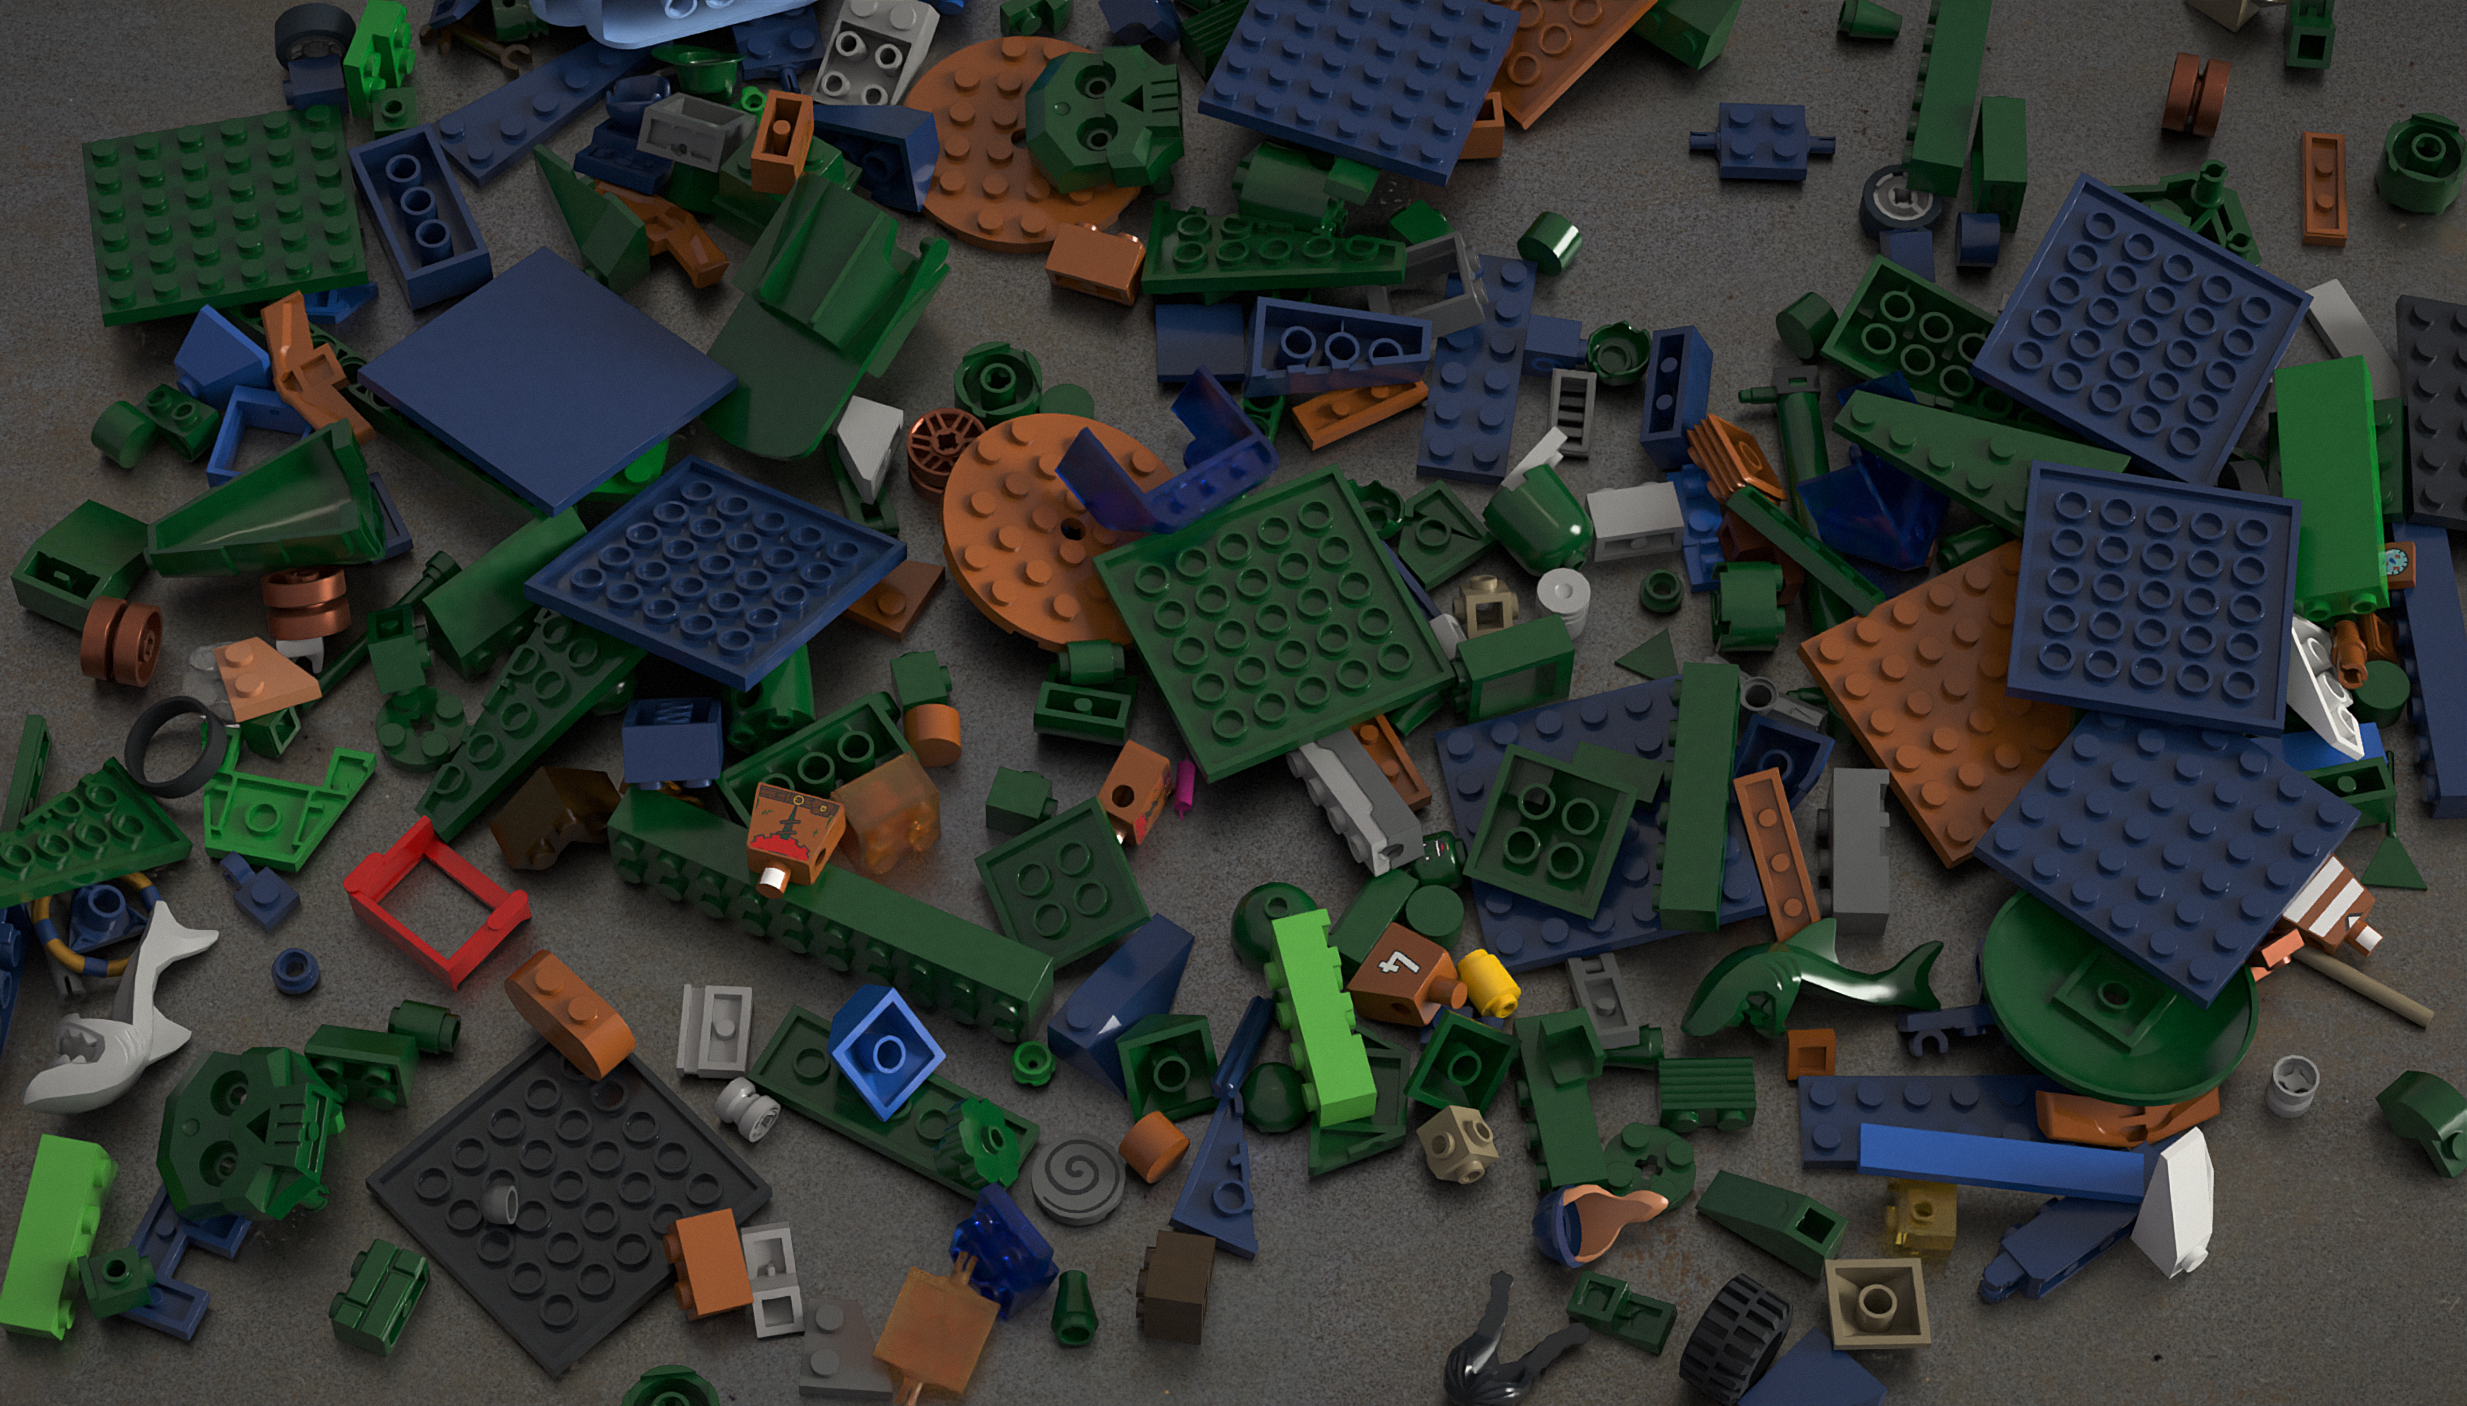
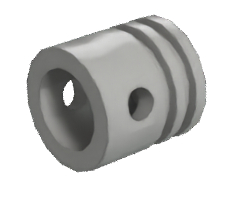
M1558 568L1545 573L1538 582L1533 619L1536 620L1559 613L1570 639L1573 640L1580 636L1587 623L1591 595L1589 582L1582 574L1573 569Z

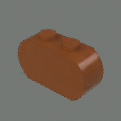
M544 949L540 950L504 981L505 991L520 1015L588 1078L595 1081L601 1080L636 1049L635 1039L617 1011L553 953Z

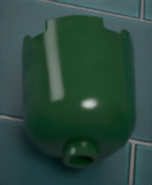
M1538 465L1522 474L1527 481L1513 492L1507 486L1500 490L1483 511L1482 516L1486 520L1483 523L1530 575L1542 578L1545 573L1558 568L1578 571L1587 561L1584 555L1589 550L1593 541L1594 525L1588 514L1550 465Z

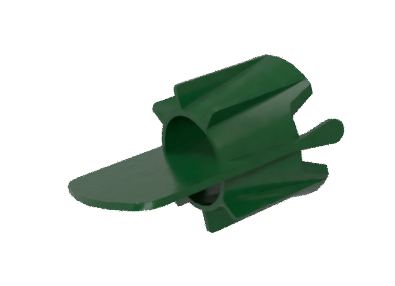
M802 172L734 276L732 284L744 292L745 295L706 354L738 376L737 388L699 414L698 417L711 431L732 446L760 457L785 461L806 458L816 449L863 374L867 372L874 378H880L885 373L951 269L946 263L940 266L949 252L948 241L939 236L923 238L919 245V250L922 254L918 258L894 245L899 223L894 218L834 182L810 172Z

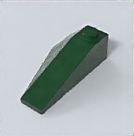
M540 143L534 146L533 153L537 176L581 271L618 296L623 295L650 276L651 267L645 223L616 195L610 191L600 195L595 189L594 180L587 175L577 179L574 170L568 162Z

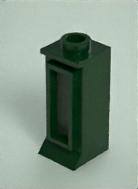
M1402 866L1394 869L1390 868L1388 872L1376 877L1371 873L1329 932L1327 947L1337 946L1342 963L1340 967L1341 974L1350 981L1390 923L1395 922L1402 925L1405 921L1407 901L1418 890L1419 880L1415 879L1411 872Z

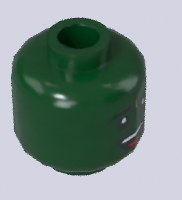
M1443 830L1422 836L1425 855L1401 865L1410 871L1415 879L1419 880V888L1428 885H1440L1454 890L1462 887L1465 883L1466 875H1463L1462 872L1468 858V851L1462 837L1456 839L1450 831Z

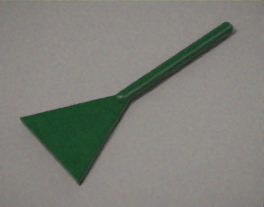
M1668 628L1622 656L1614 663L1652 681L1679 675Z
M2387 751L2385 753L2388 760L2387 768L2395 786L2394 753ZM2394 803L2387 821V835L2362 876L2360 883L2363 886L2427 891V886L2396 835V807Z

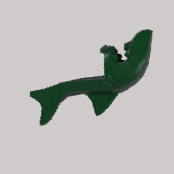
M1828 917L1806 925L1781 942H1765L1745 946L1725 956L1703 978L1696 989L1682 1018L1680 1029L1687 1037H1709L1722 1028L1739 1027L1740 1022L1744 1020V1013H1746L1750 1017V1026L1756 1032L1761 1033L1768 1040L1780 1038L1787 1031L1783 1023L1789 1014L1798 990L1830 999L1875 1007L1895 1006L1923 1011L1940 1009L1941 1003L1929 986L1928 974L1941 953L1944 944L1938 940L1921 944L1891 969L1875 974L1854 971L1839 965L1834 949L1836 919Z

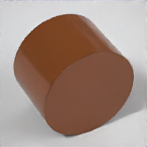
M924 704L916 706L905 713L903 717L904 738L919 758L920 766L941 767L949 765L960 758L962 753L960 714L957 710L942 704Z
M1154 1111L1143 1117L1129 1130L1120 1143L1118 1154L1148 1183H1155L1168 1175L1180 1163L1189 1149L1190 1140L1160 1111Z

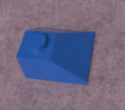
M208 304L201 308L174 360L178 376L176 384L180 392L217 411L227 410L235 385L276 391V387L272 382L273 374L268 353Z
M864 984L833 1016L827 1054L880 1121L886 1122L946 1058V1054L894 987Z

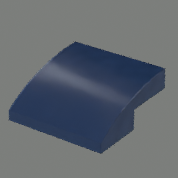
M608 118L594 128L591 144L575 154L573 170L653 195L670 178L675 161L637 150L640 130L621 126L611 120V118ZM680 144L679 149L687 151V146Z
M1222 303L1209 306L1204 304L1155 305L1157 382L1244 381L1245 348L1242 303Z

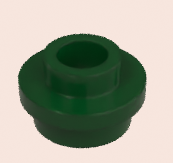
M1657 569L1643 578L1640 584L1639 596L1642 603L1650 610L1669 612L1676 609L1682 603L1684 586L1679 577L1671 570ZM1665 591L1668 595H1658L1655 592Z

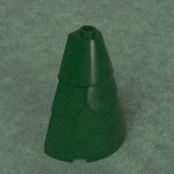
M348 417L335 423H329L278 454L267 457L221 486L210 488L148 525V545L143 547V554L150 571H158L162 578L239 577L242 572L265 573L291 568L363 564L368 561L384 558L386 555V535L376 491L372 490L370 486V480L365 471L368 469V466Z

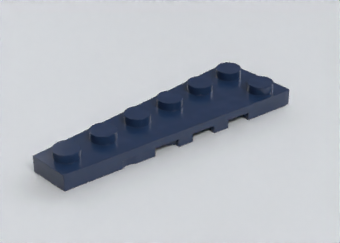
M592 39L472 103L443 116L430 125L446 159L480 189L531 152L534 146L539 143L542 144L605 98L607 91L613 92L617 81L635 76L654 62L656 58L651 55L653 48L673 45V40L637 49H617Z

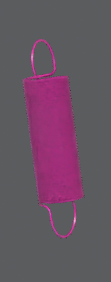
M1188 751L1186 753V761H1181L1177 765L1173 807L1180 810L1181 820L1183 819L1184 811L1191 808L1195 764L1188 761Z

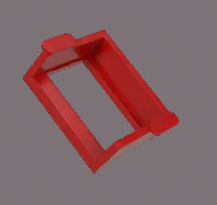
M425 815L384 855L378 852L369 854L343 881V886L348 894L353 912L453 992H456L458 989L457 985L521 921L532 917L528 904L529 898L525 891L518 889L509 894L439 840L435 835L431 820ZM424 857L493 910L487 921L448 960L377 905Z

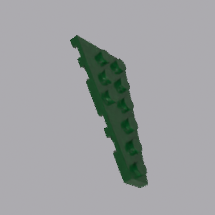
M1156 200L1141 283L1143 294L1164 295L1188 292L1214 293L1217 291L1238 290L1258 291L1263 289L1289 288L1298 290L1314 287L1343 288L1364 285L1388 286L1391 284H1403L1407 254L1404 242L1358 234L1349 239L1331 237L1329 229L1315 227L1312 233L1294 230L1293 223L1237 213L1228 214L1223 218L1207 215L1206 208L1190 206L1187 212L1171 209L1170 202Z
M1855 390L1833 421L1831 429L1833 432L2020 538L2023 535L2029 471L2032 459L2124 473L2132 459V456L1860 390Z

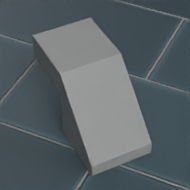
M784 1221L741 1228L746 1269L754 1299L752 1307L757 1338L805 1331L789 1222Z

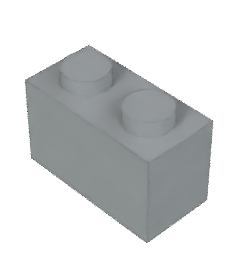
M1646 482L1638 487L1616 490L1613 488H1603L1594 493L1586 494L1584 510L1594 525V537L1590 546L1594 562L1681 550L1685 526L1673 482Z

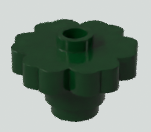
M970 1096L956 1102L946 1112L950 1126L944 1130V1136L941 1138L940 1143L935 1145L933 1150V1158L937 1169L947 1179H964L976 1191H982L987 1188L991 1193H996L1011 1186L1012 1182L1018 1178L1015 1162L1020 1160L1021 1155L1015 1133L1012 1129L1005 1126L1003 1112L987 1098L978 1101L975 1097Z

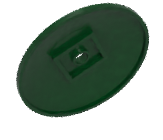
M2021 889L2014 894L1999 910L1987 932L1982 947L1980 973L1983 993L1988 1008L2006 1039L2018 1053L2043 1074L2073 1091L2097 1100L2127 1106L2154 1107L2176 1104L2199 1097L2216 1088L2238 1068L2255 1036L2259 1014L2258 992L2247 960L2206 1011H2204L2025 889ZM2103 994H2116L2123 1000L2124 1004L2114 1005L2108 1002Z

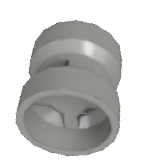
M2300 1055L2285 1056L2277 1061L2265 1089V1100L2268 1107L2274 1113L2287 1118L2299 1117L2307 1112L2320 1083V1074L2317 1066L2311 1060Z
M741 1076L730 1082L722 1091L715 1103L714 1114L726 1123L735 1122L739 1133L749 1141L755 1142L770 1130L781 1108L780 1104L771 1097L756 1094L755 1085Z

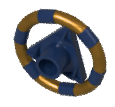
M140 871L116 877L136 890L149 916L154 902L163 901L156 886ZM94 883L72 889L67 946L61 942L49 919V903L53 895L32 900L31 917L33 929L42 947L56 961L81 975L104 979L124 975L131 955L111 961L79 955L144 933L148 919L125 904V898L117 888Z

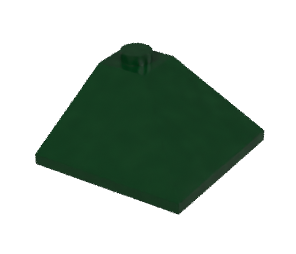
M1508 742L1462 874L1594 920L1641 788Z

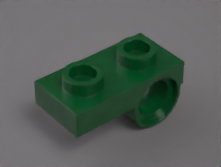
M164 383L150 391L135 406L158 424L159 434L166 437L176 453L188 462L195 461L216 442L223 423L216 409Z

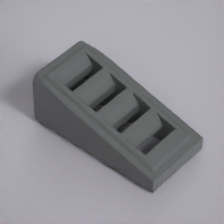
M1553 368L1546 434L1555 426L1566 436L1581 438V445L1563 444L1558 451L1563 456L1589 458L1597 377L1595 372ZM1560 390L1584 393V399L1560 396ZM1559 405L1583 408V413L1558 411ZM1557 421L1582 423V429L1557 426Z

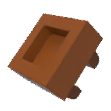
M1833 1028L1787 1030L1785 1072L1788 1080H1797L1798 1076H1835L1836 1035Z

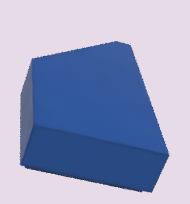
M369 281V284L303 294L308 321L319 324H338L378 296V283L376 281Z

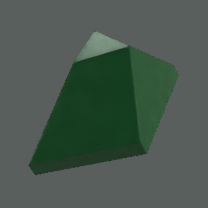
M1446 1009L1410 1076L1403 1093L1408 1097L1442 1110L1448 1105L1477 1109L1483 1118L1523 1041L1516 1036Z
M1149 1013L1115 1040L1134 1125L1154 1111H1160L1171 1121L1218 1106L1221 1098L1216 1099L1211 1094L1213 1088L1211 1081L1217 1071L1218 1063L1206 1015Z

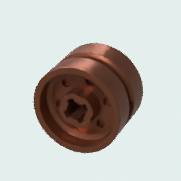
M2178 51L2164 107L2161 128L2182 132L2188 117L2193 116L2192 134L2214 138L2226 92L2231 62L2210 58L2202 75L2199 74V55Z
M939 408L923 414L910 427L907 435L909 481L915 492L926 501L937 505L940 504L942 491L959 456L979 435L986 432L982 423L974 415L957 408Z
M341 565L291 568L268 573L260 579L264 604L271 606L266 611L269 636L273 639L305 640L340 632L352 624L348 600L341 597L346 592L344 571Z
M99 596L91 606L82 635L80 662L84 676L111 681L115 677L118 683L137 687L146 686L153 675L161 649L163 617L160 607L140 602H132L128 605L124 599Z

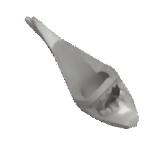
M155 901L140 942L130 956L113 1002L109 1020L80 1019L78 1013L64 1016L55 1025L52 1035L55 1040L56 1052L61 1057L55 1056L52 1061H49L45 1070L30 1077L19 1093V1098L29 1110L52 1115H74L104 1107L125 1095L140 1078L146 1066L174 1053L190 1039L192 1032L166 1019L154 1006L153 995L158 976L173 961L206 951L217 941L219 932L217 930L187 929L176 922L166 902ZM71 1034L73 1040L81 1038L83 1045L68 1040L67 1036Z

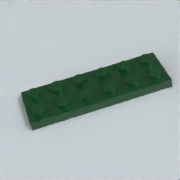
M794 1004L746 1076V1079L755 1085L756 1091L994 1210L1007 1188L996 1193H991L987 1188L982 1191H976L964 1179L945 1178L937 1169L933 1158L935 1145L940 1143L941 1138L944 1136V1130L950 1126L946 1117L947 1110L951 1109L956 1102L970 1096L975 1097L978 1101L985 1098L931 1073L886 1122L880 1121L827 1054L832 1022ZM993 1103L994 1106L1003 1112L1005 1126L1012 1129L1016 1135L1021 1158L1015 1162L1017 1170H1019L1041 1135L1040 1126Z

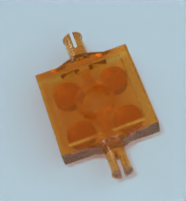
M959 1252L950 1277L935 1276L914 1266L910 1268L872 1354L873 1358L895 1367L903 1376H906L896 1400H894V1403L898 1406H902L909 1390H911L905 1406H914L923 1384L938 1386L959 1396L964 1391L1001 1306L979 1296L967 1285L976 1263L979 1261L977 1257L971 1255L964 1272H962L963 1265L969 1254L967 1252Z

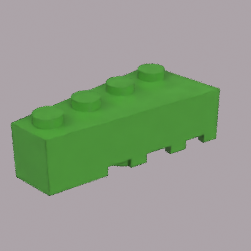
M1327 908L1272 920L1270 962L1264 963V974L1270 991L1277 990L1281 1003H1276L1280 1027L1282 1031L1290 1030L1293 1043L1289 1044L1293 1068L1295 1071L1302 1070L1306 1081L1305 1084L1301 1085L1305 1107L1308 1112L1315 1111L1320 1127L1375 1115L1377 1095L1362 1036L1360 1033L1351 1035L1350 1032L1356 1029L1354 1007L1350 992L1340 994L1339 991L1343 989V980L1340 969L1342 963L1337 946L1327 947L1328 927L1331 925Z
M42 1133L0 1297V1327L5 1331L62 1341L65 1330L70 1329L73 1325L77 1307L75 1299L80 1283L83 1281L77 1257L86 1255L87 1259L89 1258L119 1166L97 1143Z

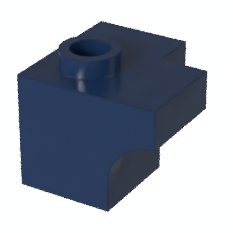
M1101 0L1098 2L1113 33L1128 45H1141L1151 38H1160L1170 45L1182 36L1179 30V25L1182 21L1171 0Z

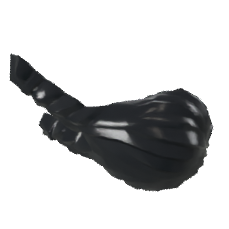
M1503 1270L1492 1274L1490 1280L1492 1288L1491 1300L1486 1306L1485 1315L1478 1324V1330L1451 1350L1447 1363L1444 1366L1443 1385L1447 1395L1456 1405L1514 1406L1527 1396L1533 1378L1537 1377L1543 1368H1547L1553 1359H1558L1563 1349H1569L1570 1346H1583L1589 1341L1590 1329L1584 1323H1573L1565 1330L1562 1329L1546 1336L1533 1350L1524 1354L1517 1362L1499 1364L1495 1346L1500 1341L1504 1330V1320L1508 1312V1292L1513 1285L1514 1278Z

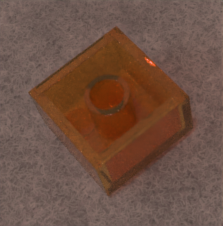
M911 751L900 755L830 793V800L844 804L846 829L838 842V846L861 877L866 878L874 873L882 874L890 870L898 860L913 852L919 853L929 849L937 839L941 838L939 791Z

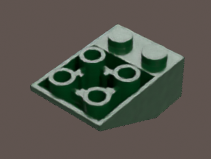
M88 499L38 538L10 576L19 605L83 632L88 613L94 601L101 595L124 599L147 566L143 547L148 545V524Z

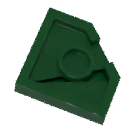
M1442 479L1406 500L1405 520L1402 526L1398 559L1425 592L1433 589L1495 549V537Z

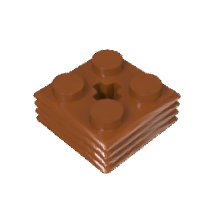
M1707 414V420L1701 419L1700 425L1694 424L1693 430H1687V437L1692 445L1688 448V454L1699 468L1707 471L1711 479L1707 482V488L1719 503L1724 504L1731 498L1734 492L1747 485L1754 487L1777 507H1780L1781 501L1787 502L1785 490L1752 434L1714 414Z

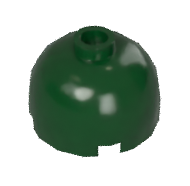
M1269 882L1254 887L1241 897L1231 918L1230 943L1233 950H1236V953L1242 958V963L1249 970L1265 976L1264 963L1270 962L1272 920L1318 910L1315 901L1304 890L1285 882Z

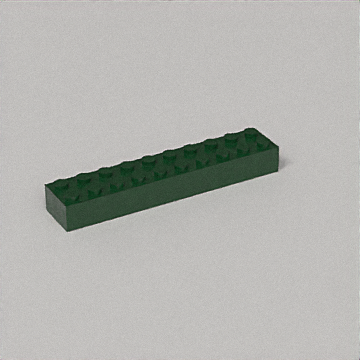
M631 783L607 823L613 869L623 879L632 883H639L641 881L655 887L661 894L671 900L680 901L683 899L693 903L711 917H726L740 923L746 931L754 935L763 936L766 934L782 941L787 948L794 952H808L818 956L836 970H851L865 976L873 985L894 987L895 990L907 994L912 1001L921 1006L929 1007L933 1005L943 1009L961 1023L969 1025L976 1023L990 1029L998 1038L1004 1041H1018L1020 1043L1032 1041L1054 1002L1052 956L826 862L812 885L805 886L788 882L784 895L780 899H772L760 894L756 886L761 874L753 872L748 868L746 846L749 829L657 790L636 789V783Z

